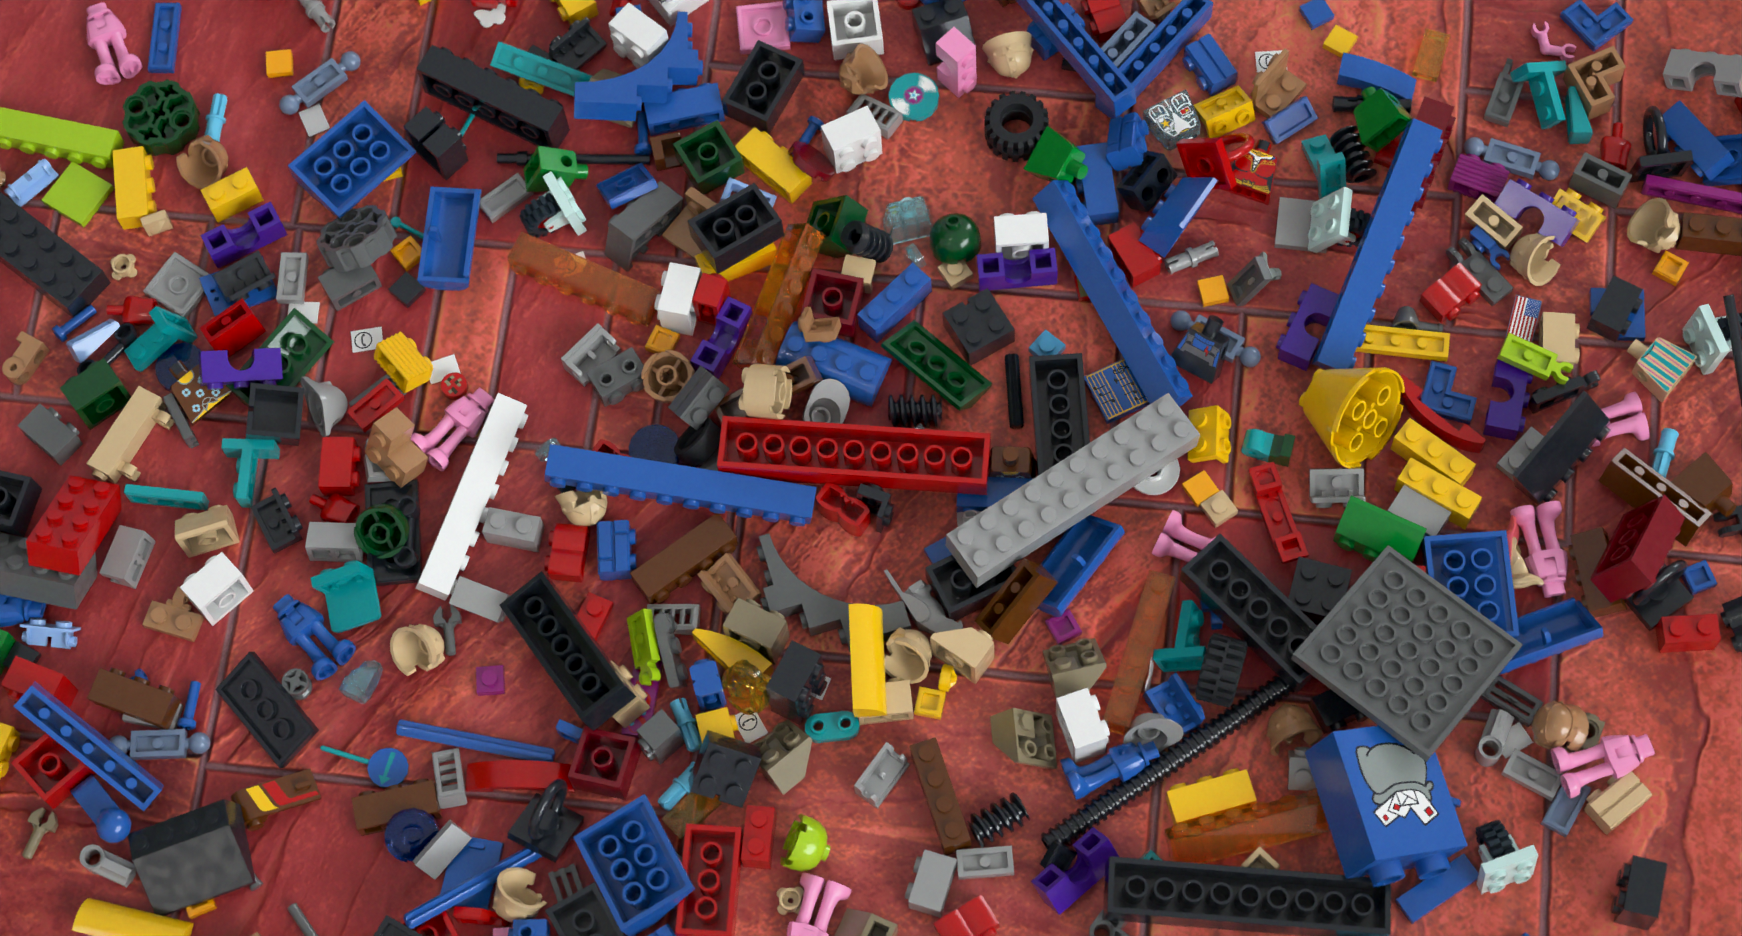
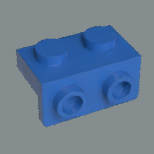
M1177 673L1172 674L1168 681L1143 694V698L1152 712L1160 713L1165 719L1177 722L1183 728V736L1196 730L1205 719L1202 706L1195 702L1189 692L1187 683Z

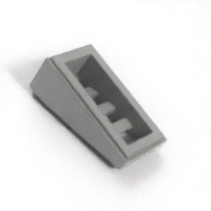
M864 94L859 95L847 110V114L856 111L864 102L868 105L869 109L871 107L874 109L872 112L874 118L879 112L881 113L876 122L881 130V136L889 139L903 122V114ZM888 117L889 120L886 122V124L882 123L884 119Z
M647 604V609H652L653 619L654 612L670 613L674 616V619L675 614H680L679 624H677L674 634L692 635V631L695 628L699 629L701 608L698 604ZM685 615H690L689 624H685Z
M459 748L433 752V768L440 808L446 809L466 805L467 796ZM455 760V763L443 766H440L439 764ZM456 771V773L441 776L443 773ZM458 782V784L443 786V784Z

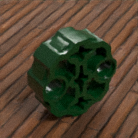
M165 80L163 82L148 81L140 85L138 90L133 95L128 96L124 102L123 126L133 144L143 146L148 155L177 154L183 151L191 140L196 139L199 133L198 117L200 111L190 92L181 88L178 82L172 80Z

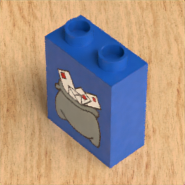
M1380 726L1334 731L1305 751L1346 879L1369 875L1372 886L1379 887L1403 879L1405 877L1404 870L1415 868L1418 879L1432 878L1451 870L1448 857L1468 846L1436 752L1426 762Z

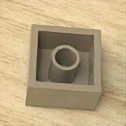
M737 598L723 624L725 635L748 645L775 665L790 638L787 621L784 620L785 617L777 611L770 610L768 612L761 609L760 604L754 600L747 598L745 601Z

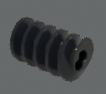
M1353 125L1336 131L1331 136L1330 143L1334 147L1335 153L1342 152L1345 157L1346 182L1360 183L1373 178L1377 171L1376 169H1369L1373 166V161L1366 160L1369 158L1370 153L1363 151L1366 145L1360 142V135L1356 133L1358 127Z
M854 220L849 222L841 232L840 239L846 249L852 254L875 260L876 263L885 262L892 254L893 240L889 233L884 230L875 228L862 221Z
M889 394L888 419L891 420L893 427H898L901 420L904 428H908L912 420L914 427L918 428L921 420H923L925 428L930 427L931 421H934L936 428H940L942 423V396L940 401L937 402L935 396L931 395L929 402H926L924 395L921 394L918 402H915L913 394H910L908 401L905 402L903 395L899 394L897 402H894L892 394Z
M1014 792L1009 794L1010 802L1004 797L1000 799V807L994 802L991 803L990 812L985 808H981V818L975 813L970 814L971 823L967 821L968 825L982 848L985 847L983 838L986 837L989 841L994 842V832L1004 837V827L1013 832L1014 822L1023 827V817L1030 821L1022 801Z

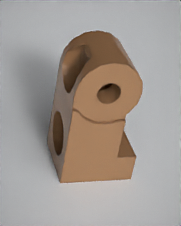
M21 331L16 338L20 343L13 356L7 359L2 366L4 375L15 385H23L29 381L50 351L43 342Z

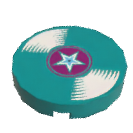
M905 74L897 78L890 87V106L901 112L905 121H923L932 116L938 107V87L931 78L924 74Z

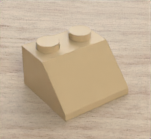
M215 505L210 507L208 511L198 514L188 513L181 519L175 520V539L188 558L240 542L233 513L227 505Z
M969 627L933 633L930 637L932 655L945 664L954 665L955 671L974 684L978 682L994 660L993 638L981 629L977 631Z

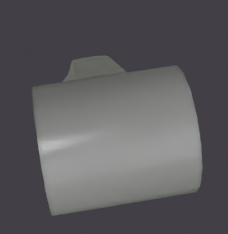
M1491 709L1480 741L1475 749L1474 756L1478 764L1484 767H1491L1498 762L1514 717L1509 712L1501 709ZM1486 746L1491 747L1496 755L1488 756L1483 752L1482 748Z
M87 845L80 853V862L88 871L126 888L136 876L137 870L133 863L103 850L98 845ZM94 854H101L100 861L97 864L89 865V860Z

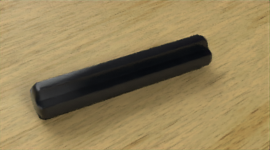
M1015 353L1006 354L1005 372L1009 424L1012 429H1020L1024 426L1019 356Z

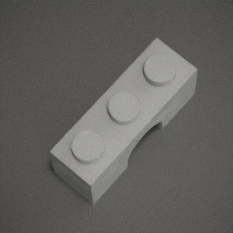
M1671 49L1663 72L1667 89L1692 91L1698 79L1704 76H1714L1713 82L1717 95L1742 97L1741 55H1723L1712 51L1705 53L1690 49Z

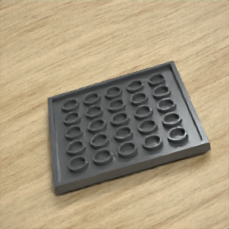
M1388 545L1293 653L1291 659L1427 762L1517 654L1523 644Z

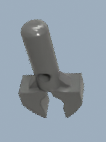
M450 605L452 616L447 623L443 619V609L440 606L433 616L434 625L443 629L445 654L453 656L456 654L454 628L457 624H462V616L453 605Z

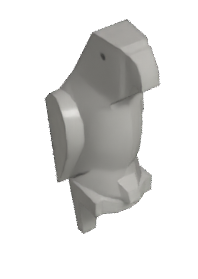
M887 569L884 570L899 600L904 602L906 611L920 631L933 634L963 629L961 620L957 623L952 619L946 618L940 603L930 595L932 591L931 585H927L924 581L919 580L903 592Z

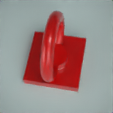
M1233 133L1218 138L1181 139L1176 145L1187 177H1214L1218 181L1213 189H1232L1237 185L1230 162L1249 153L1254 147L1255 141L1250 134ZM1243 143L1238 148L1226 152V145Z

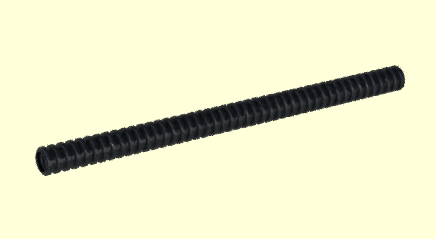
M1273 676L1272 681L1267 680L1265 686L1260 685L1258 687V691L1254 689L1251 692L1252 695L1247 694L1244 700L1239 699L1238 704H1232L1230 710L1226 708L1224 714H1217V718H1211L1209 724L1205 722L1203 728L1198 727L1196 733L1191 732L1188 738L1183 737L1182 742L1175 743V747L1170 746L1168 752H1161L1160 757L1155 758L1153 762L1149 761L1150 765L1143 768L1137 775L1124 783L1120 780L1119 785L1114 784L1111 790H1105L1104 795L1099 794L1097 800L1092 799L1090 801L1091 804H1084V808L1082 810L1078 808L1076 814L1071 813L1069 819H1062L1063 823H1056L1054 829L1050 827L1047 834L1043 832L1041 834L1043 844L1047 850L1053 840L1064 845L1072 844L1071 840H1078L1079 835H1085L1087 829L1090 830L1093 828V825H1100V821H1106L1108 815L1113 816L1115 810L1120 811L1122 809L1121 806H1128V802H1134L1136 796L1141 797L1143 791H1150L1149 787H1156L1157 782L1162 783L1164 777L1169 778L1171 776V772H1178V768H1184L1185 763L1190 764L1192 758L1197 759L1199 753H1206V749H1212L1213 744L1218 745L1220 739L1225 740L1227 734H1234V730H1240L1241 725L1246 726L1248 720L1253 721L1255 715H1262L1261 711H1268L1269 706L1274 707L1276 701L1281 702L1283 696L1287 698L1290 695L1289 692L1294 693L1295 691L1279 676Z

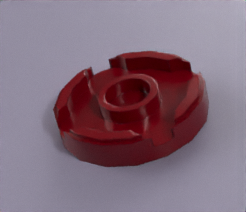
M795 141L789 148L788 154H793V163L810 177L816 178L820 176L822 177L821 181L825 182L829 181L834 175L835 169L832 163L814 147L804 142Z

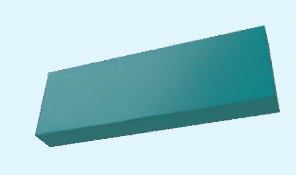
M126 484L124 493L131 503L205 511L208 510L209 500L203 492Z

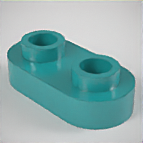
M850 711L814 714L805 723V732L814 743L851 740L857 736L860 730L858 717H854V713ZM845 720L851 723L847 728L841 726V723ZM817 723L823 725V729L820 731L814 730L813 727Z

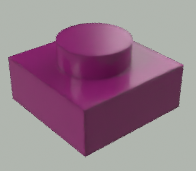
M503 665L476 667L478 696L505 694V668Z

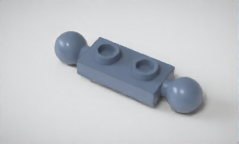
M347 51L341 56L340 63L338 64L333 58L326 61L291 86L295 95L283 96L279 102L280 110L284 114L292 115L299 110L301 102L307 108L311 107L348 80L345 71H355L359 68L361 63L359 55L356 52Z
M1471 137L1464 143V152L1466 154H1474L1478 157L1483 155L1485 156L1483 162L1489 164L1499 163L1515 175L1533 179L1536 171L1539 172L1544 180L1550 181L1557 178L1560 173V167L1557 162L1553 160L1539 162L1541 153L1493 138L1490 139L1488 146L1484 145V142L1478 137Z
M1178 310L1172 314L1170 323L1175 330L1184 331L1189 330L1196 322L1205 325L1208 319L1199 314L1196 320L1192 321L1186 311ZM1222 326L1219 333L1227 336L1230 340L1225 360L1232 363L1235 357L1238 356L1241 363L1246 367L1258 365L1261 360L1259 350L1252 346L1242 347L1245 343V338Z
M186 729L131 731V740H127L121 735L113 736L109 740L125 754L130 751V758L133 760L186 758L187 749L196 754H202L210 747L208 735L197 732L188 738Z

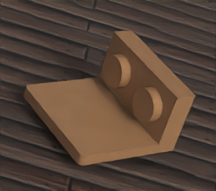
M1286 48L1280 54H1274L1268 63L1269 67L1264 72L1260 71L1252 82L1254 88L1250 96H1252L1253 108L1267 119L1295 102L1306 89L1307 83L1286 70L1289 50Z
M691 186L685 193L687 206L665 230L663 238L695 260V255L702 252L691 238L687 221L716 205V203Z

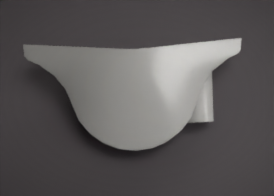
M304 376L301 378L300 383L302 388H304L305 400L313 422L322 437H329L331 428L339 423L346 413L348 407L347 398L330 381L318 383Z

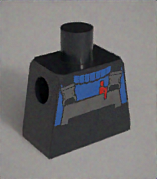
M1210 315L1205 325L1200 322L1192 325L1170 355L1175 360L1176 366L1211 384L1216 381L1221 374L1230 341L1227 336L1219 333L1224 321L1217 316Z

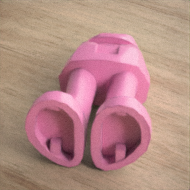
M104 2L88 7L87 41L88 45L97 51L101 65L95 68L97 82L104 85H113L121 81L108 48L113 45L117 55L118 66L122 76L130 79L137 75L142 68V64L136 55L129 54L123 39L126 38L127 33L123 24L111 10L107 9Z
M478 388L473 394L468 393L466 397L459 398L444 409L445 416L430 433L422 436L415 432L410 440L428 456V462L434 468L444 471L449 465L450 455L467 435L474 438L480 430L486 414L489 412L488 407L494 401L493 397L481 388ZM455 426L456 430L441 446L435 448L441 439Z
M1636 392L1628 393L1623 401L1601 409L1609 419L1624 415L1632 416L1611 423L1608 426L1611 431L1605 439L1624 433H1633L1636 439L1641 441L1649 439L1647 418L1645 413H1642V403ZM1597 440L1591 447L1600 446V441Z
M1559 501L1545 502L1537 506L1535 510L1533 505H1524L1510 511V514L1516 517V523L1520 526L1527 543L1529 556L1524 560L1530 574L1536 575L1544 581V585H1538V587L1543 589L1544 598L1566 594L1564 583L1567 577L1568 556L1567 552L1560 548L1555 531V519L1562 511ZM1535 515L1541 528L1546 550H1541L1535 526Z
M1172 510L1163 532L1154 546L1152 555L1156 557L1171 556L1189 562L1198 553L1175 543L1172 539L1179 540L1200 550L1205 548L1213 539L1188 530L1182 525L1181 514Z
M1647 734L1635 737V735L1601 737L1600 744L1573 753H1568L1563 747L1551 749L1552 760L1557 774L1567 772L1575 767L1601 758L1604 759L1605 763L1560 776L1561 785L1570 799L1580 794L1582 786L1612 775L1615 779L1623 777L1638 767L1640 763H1644V758L1655 755Z
M802 873L800 884L804 888L803 900L796 921L789 922L787 936H829L826 932L833 910L838 901L849 898L852 890L844 885L828 880L814 926L809 925L815 903L824 887L825 879L812 874Z

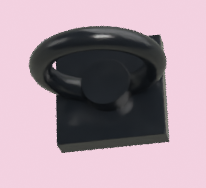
M1648 107L1643 117V141L1646 156H1640L1629 171L1632 174L1630 183L1644 181L1647 174L1664 178L1680 177L1693 161L1692 150L1670 153L1663 115L1658 107ZM1653 122L1656 130L1657 150L1654 143Z
M1677 560L1668 566L1664 564L1659 570L1656 582L1652 587L1647 590L1640 589L1625 599V603L1649 631L1656 627L1661 617L1673 615L1694 598L1679 581V578L1688 567L1685 560Z
M556 779L550 783L542 795L536 793L508 831V839L555 863L584 823L583 816L563 806L567 795V783L565 780Z

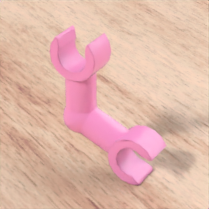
M1544 22V31H1538L1535 23H1533L1531 34L1534 38L1538 39L1540 52L1543 55L1558 56L1566 63L1573 62L1575 56L1568 55L1565 52H1575V45L1565 44L1563 47L1550 45L1547 36L1549 30L1548 23Z

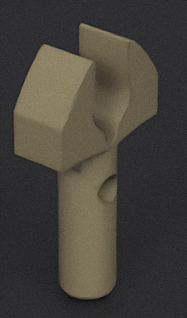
M43 807L31 813L28 822L33 825L34 830L22 853L24 858H33L44 834L56 832L58 819L53 811H51L48 821L44 824H41V819L46 813Z

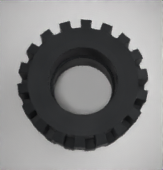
M1009 91L1008 96L1004 93L999 95V100L994 99L991 102V107H988L986 110L984 121L985 140H987L989 149L993 148V153L996 156L1002 154L1003 160L1007 161L1008 158H1013V162H1018L1019 158H1023V161L1029 160V156L1035 149L1045 128L1049 126L1048 111L1044 108V103L1041 100L1036 102V96L1033 94L1026 96L1024 91H1021L1020 94H1015V91ZM1011 120H1022L1031 126L1022 133H1011L1003 128L1004 124Z
M1213 633L1209 639L1195 691L1196 699L1227 708L1232 705L1248 649L1247 641Z

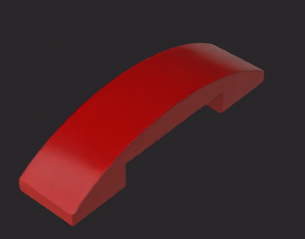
M1403 374L1401 375L1405 392H1401L1400 399L1419 425L1453 447L1475 453H1480L1486 443L1484 437L1466 423L1458 431L1421 402L1423 390Z
M1270 462L1249 468L1248 472L1259 510L1282 564L1296 561L1299 557H1309L1300 531H1297L1284 496L1283 484L1275 463Z
M497 760L467 764L466 792H493L494 789L545 790L554 780L563 779L567 783V793H575V789L568 778L571 764L532 760Z

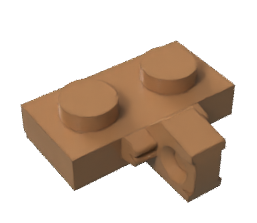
M178 586L173 600L168 599L166 604L152 600L142 625L147 629L194 642L204 617L190 612L192 606L188 605L189 599Z

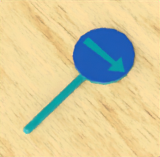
M324 745L320 747L322 751L367 764L370 779L374 784L383 788L399 785L408 774L409 765L407 758L395 748L378 750L369 760Z

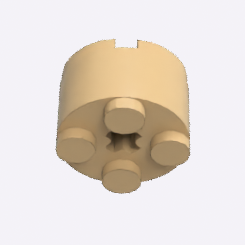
M756 363L752 364L749 368L745 367L742 371L744 388L743 394L739 398L740 410H745L749 417L783 419L786 416L782 415L783 409H789L792 397V379H787L785 373H790L787 366Z

